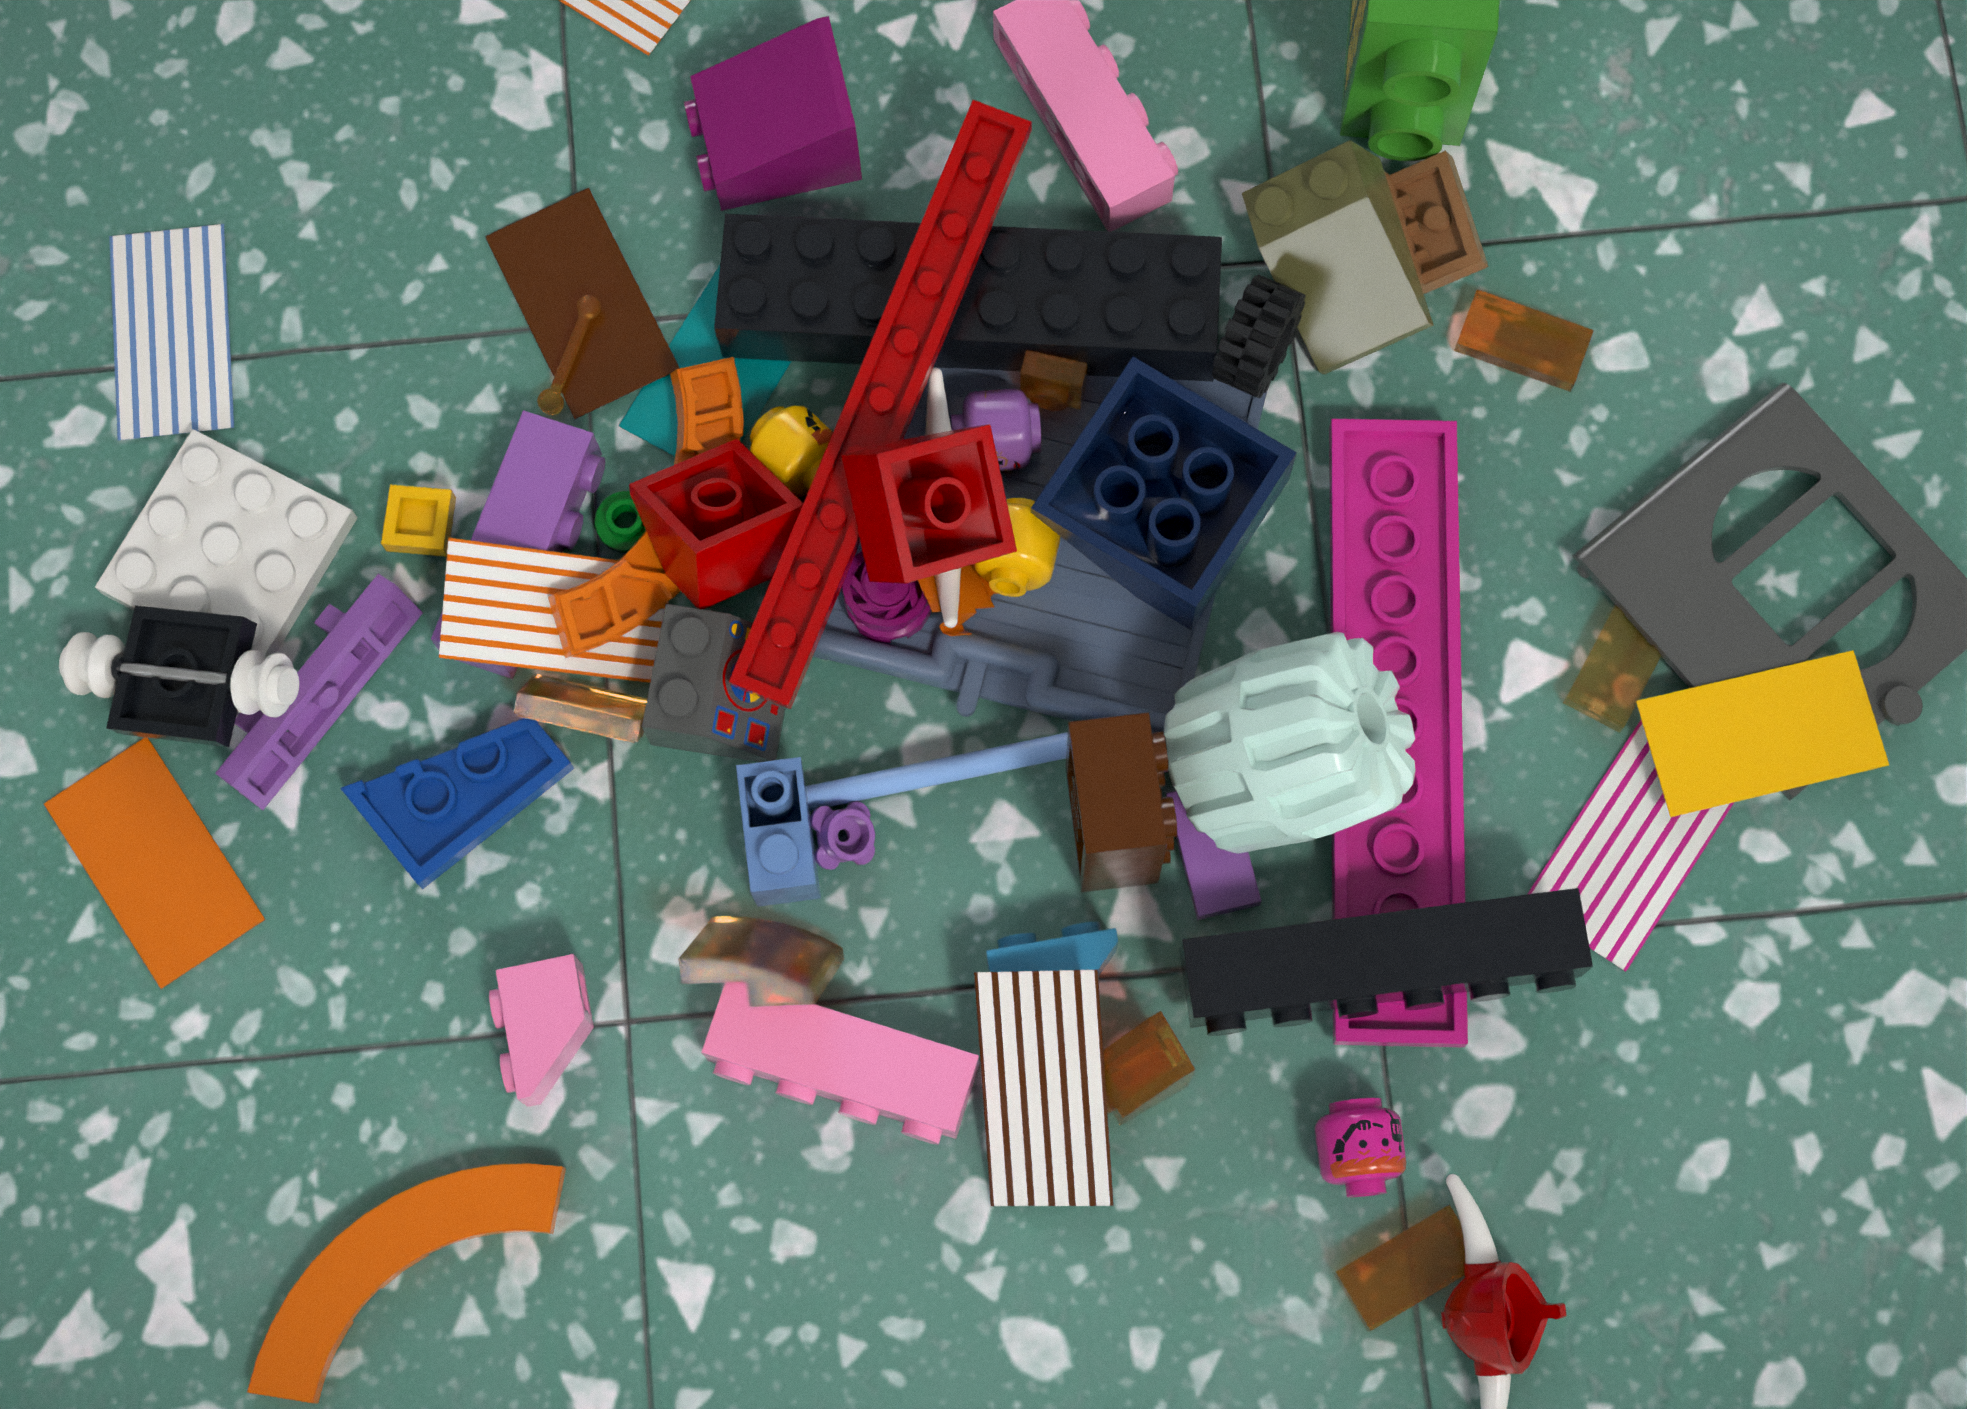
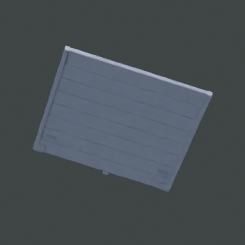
M939 368L942 371L949 418L950 415L962 414L965 396L973 391L1015 388L1025 393L1028 403H1038L1041 425V453H1032L1029 465L1025 469L1000 471L1006 499L1026 498L1033 501L1037 500L1119 378ZM1216 379L1213 382L1174 380L1258 429L1267 391L1263 393L1261 398H1257ZM928 381L904 439L925 436ZM1061 537L1051 580L1039 589L1026 591L1020 597L993 594L990 598L995 606L994 608L976 609L977 613L962 624L964 630L972 633L971 635L948 636L943 634L939 627L944 622L942 612H932L931 610V614L923 628L910 638L891 640V643L873 641L860 634L858 628L848 618L844 594L841 588L813 657L958 692L960 694L957 701V712L963 717L973 715L978 699L982 698L1069 721L1149 712L1152 733L1164 732L1165 716L1175 706L1174 694L1195 677L1215 595L1193 629L1190 630L1135 597ZM861 542L855 555L862 551Z

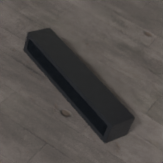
M1579 888L1182 939L1179 949L1190 1028L1206 1026L1208 1036L1243 1032L1247 1030L1246 1021L1271 1017L1273 1027L1302 1025L1313 1021L1312 1012L1338 1009L1340 1019L1365 1017L1377 1014L1379 1012V1003L1402 1000L1404 1001L1405 1010L1428 1009L1445 1004L1443 995L1469 992L1472 1002L1490 1001L1510 996L1509 986L1535 983L1537 993L1564 991L1575 988V978L1582 977L1593 967Z

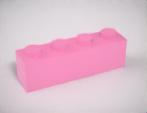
M1015 0L993 11L994 41L1106 230L1112 232L1171 202L1175 176L1178 175L1176 161L1168 146L1164 142L1156 144L1146 127L1149 124L1148 117L1139 98L1134 93L1126 95L1118 82L1119 70L1110 50L1104 44L1097 47L1089 34L1090 23L1079 0Z
M729 977L726 978L701 1052L708 1061L716 1063L713 1074L744 1085H751L753 1076L778 1083L775 1093L785 1098L813 1105L815 1097L818 1095L840 1102L841 1105L838 1113L843 1116L876 1125L879 1115L904 1123L901 1131L902 1134L939 1145L942 1135L954 1139L957 1138L980 1065L979 1055Z

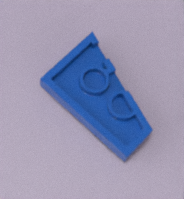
M531 715L462 741L457 748L423 761L415 759L395 767L396 771L368 782L360 780L340 789L414 881L424 889L575 768Z

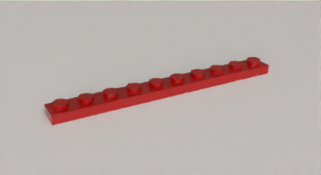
M972 100L729 680L731 686L788 709L792 708L860 545V537L841 455L904 439L1032 131V121Z

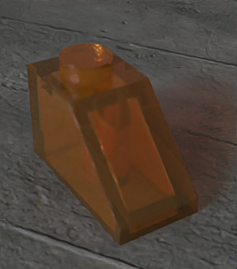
M1161 1011L1146 1019L1103 1050L1107 1113L1113 1112L1121 1126L1189 1086L1196 1069Z

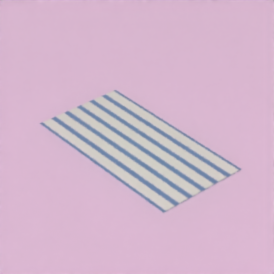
M224 224L109 236L118 441L190 433L192 429L201 432L234 428Z

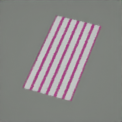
M1640 720L1527 894L1579 888L1590 949L1626 972L1734 803L1670 817L1642 720Z

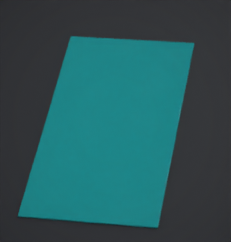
M720 265L669 345L679 368L725 359L722 357L714 330ZM734 358L741 388L744 418L743 436L740 437L741 443L792 361ZM670 374L641 389L619 424V427L675 456L678 420L676 399Z

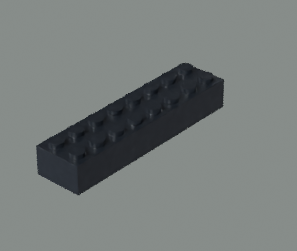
M725 214L714 324L722 357L862 364L921 223ZM992 226L934 367L1119 377L1132 357H1135L1173 380L1213 382L1212 370L1214 368V358L1217 355L1222 237Z

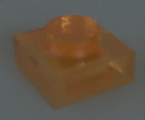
M1026 350L1020 372V390L1025 393L1027 398H1030L1032 403H1038L1040 408L1061 411L1066 407L1080 410L1086 389L1087 363Z

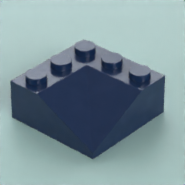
M1132 357L1031 507V513L1135 597L1192 630L1289 481L1297 452L1144 362Z

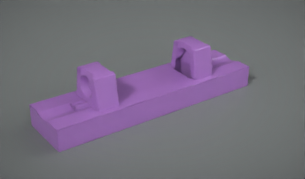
M379 573L346 613L329 604L314 622L316 626L328 635L297 672L299 691L295 701L284 714L276 718L266 716L261 710L251 715L240 712L235 719V725L245 731L247 735L215 774L250 802L264 810L423 612L394 583Z

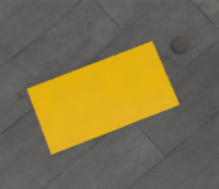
M1854 650L1636 701L1670 817L1889 766Z

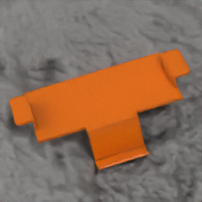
M973 564L961 567L957 625L953 628L946 627L944 622L939 625L942 633L948 636L971 635L972 633L964 630L962 624L977 613L976 609L995 607L990 597L998 593L989 587L988 581L980 577ZM934 576L918 580L932 612H942Z

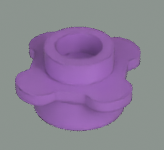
M851 802L845 809L832 810L828 806H820L813 811L810 817V824L817 833L818 848L814 855L816 863L821 868L832 870L840 862L853 861L857 865H865L872 860L875 854V829L870 820V811L866 805L861 802ZM842 829L847 833V839L844 842L838 838V833Z

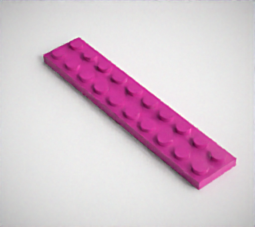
M1331 419L1329 426L1330 633L1342 632L1346 640L1363 638L1373 646V664L1379 671L1393 672L1400 685L1394 698L1399 711L1410 715L1413 724L1415 740L1411 747L1405 749V751L1415 760L1416 769L1413 785L1403 794L1402 802L1395 809L1332 834V920L1465 903L1457 421ZM1467 992L1443 995L1445 1004L1421 1010H1405L1403 1000L1379 1003V1012L1377 1014L1359 1018L1340 1019L1338 1009H1333V1045L1464 1048L1468 1044Z

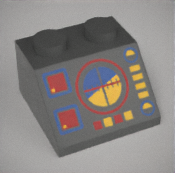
M666 604L642 722V729L651 745L755 762L777 759L786 707L733 687L729 683L753 623L729 613Z

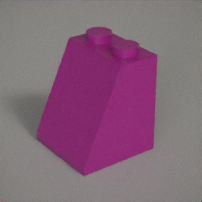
M829 16L812 20L690 76L695 99L684 101L688 124L692 137L704 135L708 152L696 156L704 192L716 189L721 211L862 180L856 125Z

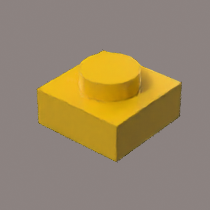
M390 484L381 540L383 548L387 552L447 557L448 538H451L456 496L453 491L449 489Z

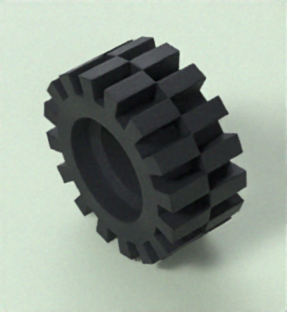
M1259 274L1255 275L1252 278L1251 284L1246 286L1242 300H1238L1234 308L1235 313L1232 319L1229 318L1225 327L1227 331L1220 340L1217 348L1219 352L1213 362V379L1254 397L1261 398L1263 393H1266L1271 380L1275 379L1280 363H1283L1287 355V348L1289 344H1292L1295 336L1294 331L1300 323L1302 317L1300 314L1305 306V294Z

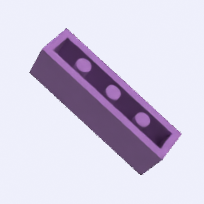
M523 410L471 541L563 553L565 548L573 549L578 541L583 525V514L579 513L586 493L587 491L594 493L598 489L605 470V458L601 457L602 452L594 433ZM442 612L431 637L438 650L440 647ZM456 660L510 679L514 678L518 668Z

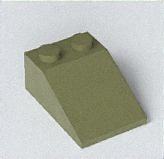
M1349 140L1242 193L1258 248L1274 281L1306 296L1304 300L1305 306L1300 314L1302 317L1297 328L1319 373L1325 375L1434 326L1380 158Z

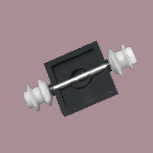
M135 605L126 646L114 635H103L97 638L92 633L80 632L70 639L59 659V670L70 692L76 695H86L92 691L93 694L101 698L114 696L106 729L123 735L229 747L237 710L247 715L255 714L261 710L266 716L276 718L286 712L288 707L295 701L299 691V677L287 655L273 653L266 658L260 651L251 650L257 623L243 616Z

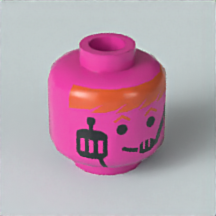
M1359 1098L1330 1103L1328 1105L1329 1114L1321 1117L1315 1124L1319 1168L1322 1179L1333 1185H1345L1348 1198L1387 1193L1385 1181L1397 1178L1406 1169L1404 1140L1399 1115L1391 1109L1382 1108L1381 1098Z

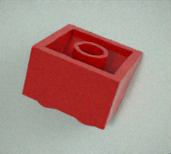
M990 424L898 440L841 455L869 582L906 584L1017 552Z
M734 439L629 484L631 498L666 576L698 609H705L772 579L803 505L738 439Z

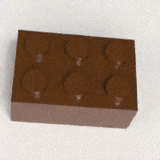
M1149 712L1068 722L1065 769L1081 892L1157 884L1162 865L1171 863L1170 851L1174 850L1173 837H1177L1178 834L1173 797L1162 798L1161 787L1165 786L1164 772L1168 771V755L1164 732L1152 733Z

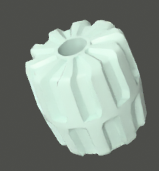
M1334 632L1281 644L1249 653L1188 681L1174 694L1175 706L1173 710L1166 714L1164 724L1168 772L1172 786L1175 787L1186 810V816L1198 832L1206 833L1212 838L1217 848L1239 854L1307 842L1331 835L1391 811L1402 802L1403 794L1413 785L1416 772L1415 760L1405 751V749L1411 747L1415 740L1413 724L1410 715L1399 711L1394 698L1400 685L1393 672L1379 671L1373 664V646L1363 638L1346 640L1342 632Z

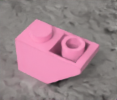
M574 954L496 970L499 989L489 991L490 1009L495 1027L497 1029L505 1027L509 1053L500 1054V1069L504 1087L507 1093L516 1092L517 1099L527 1107L542 1104L594 1028L583 964Z

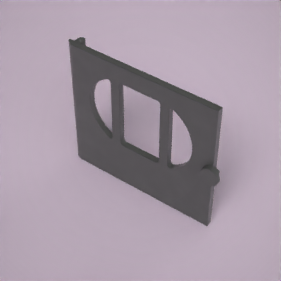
M1786 383L1778 385L1572 555L1579 563L1577 566L1578 574L1585 579L1591 577L1689 688L1807 661L1810 655L1903 577L1909 579L1912 591V613L1907 631L1899 645L1887 658L1871 667L1860 670L1877 726L1885 719L1897 726L1915 721L1920 716L1923 708L1922 699L1917 692L1967 649V578L1808 403ZM1776 470L1798 471L1817 478V483L1726 560L1720 563L1714 560L1712 550L1714 519L1723 499L1736 485L1751 476ZM1837 496L1891 555L1892 560L1793 645H1787L1733 586L1732 579L1828 498ZM1808 785L1781 792L1790 801Z

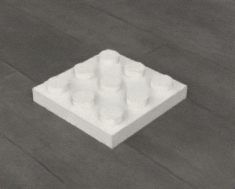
M192 429L95 588L101 594L134 610L136 605L243 616L257 623L251 650L260 651L267 658L279 650L358 517L353 510Z

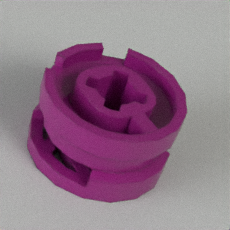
M863 551L855 555L842 585L848 618L858 628L859 633L873 641L891 643V640L907 637L908 639L920 631L931 614V608L918 580L906 584L869 582Z

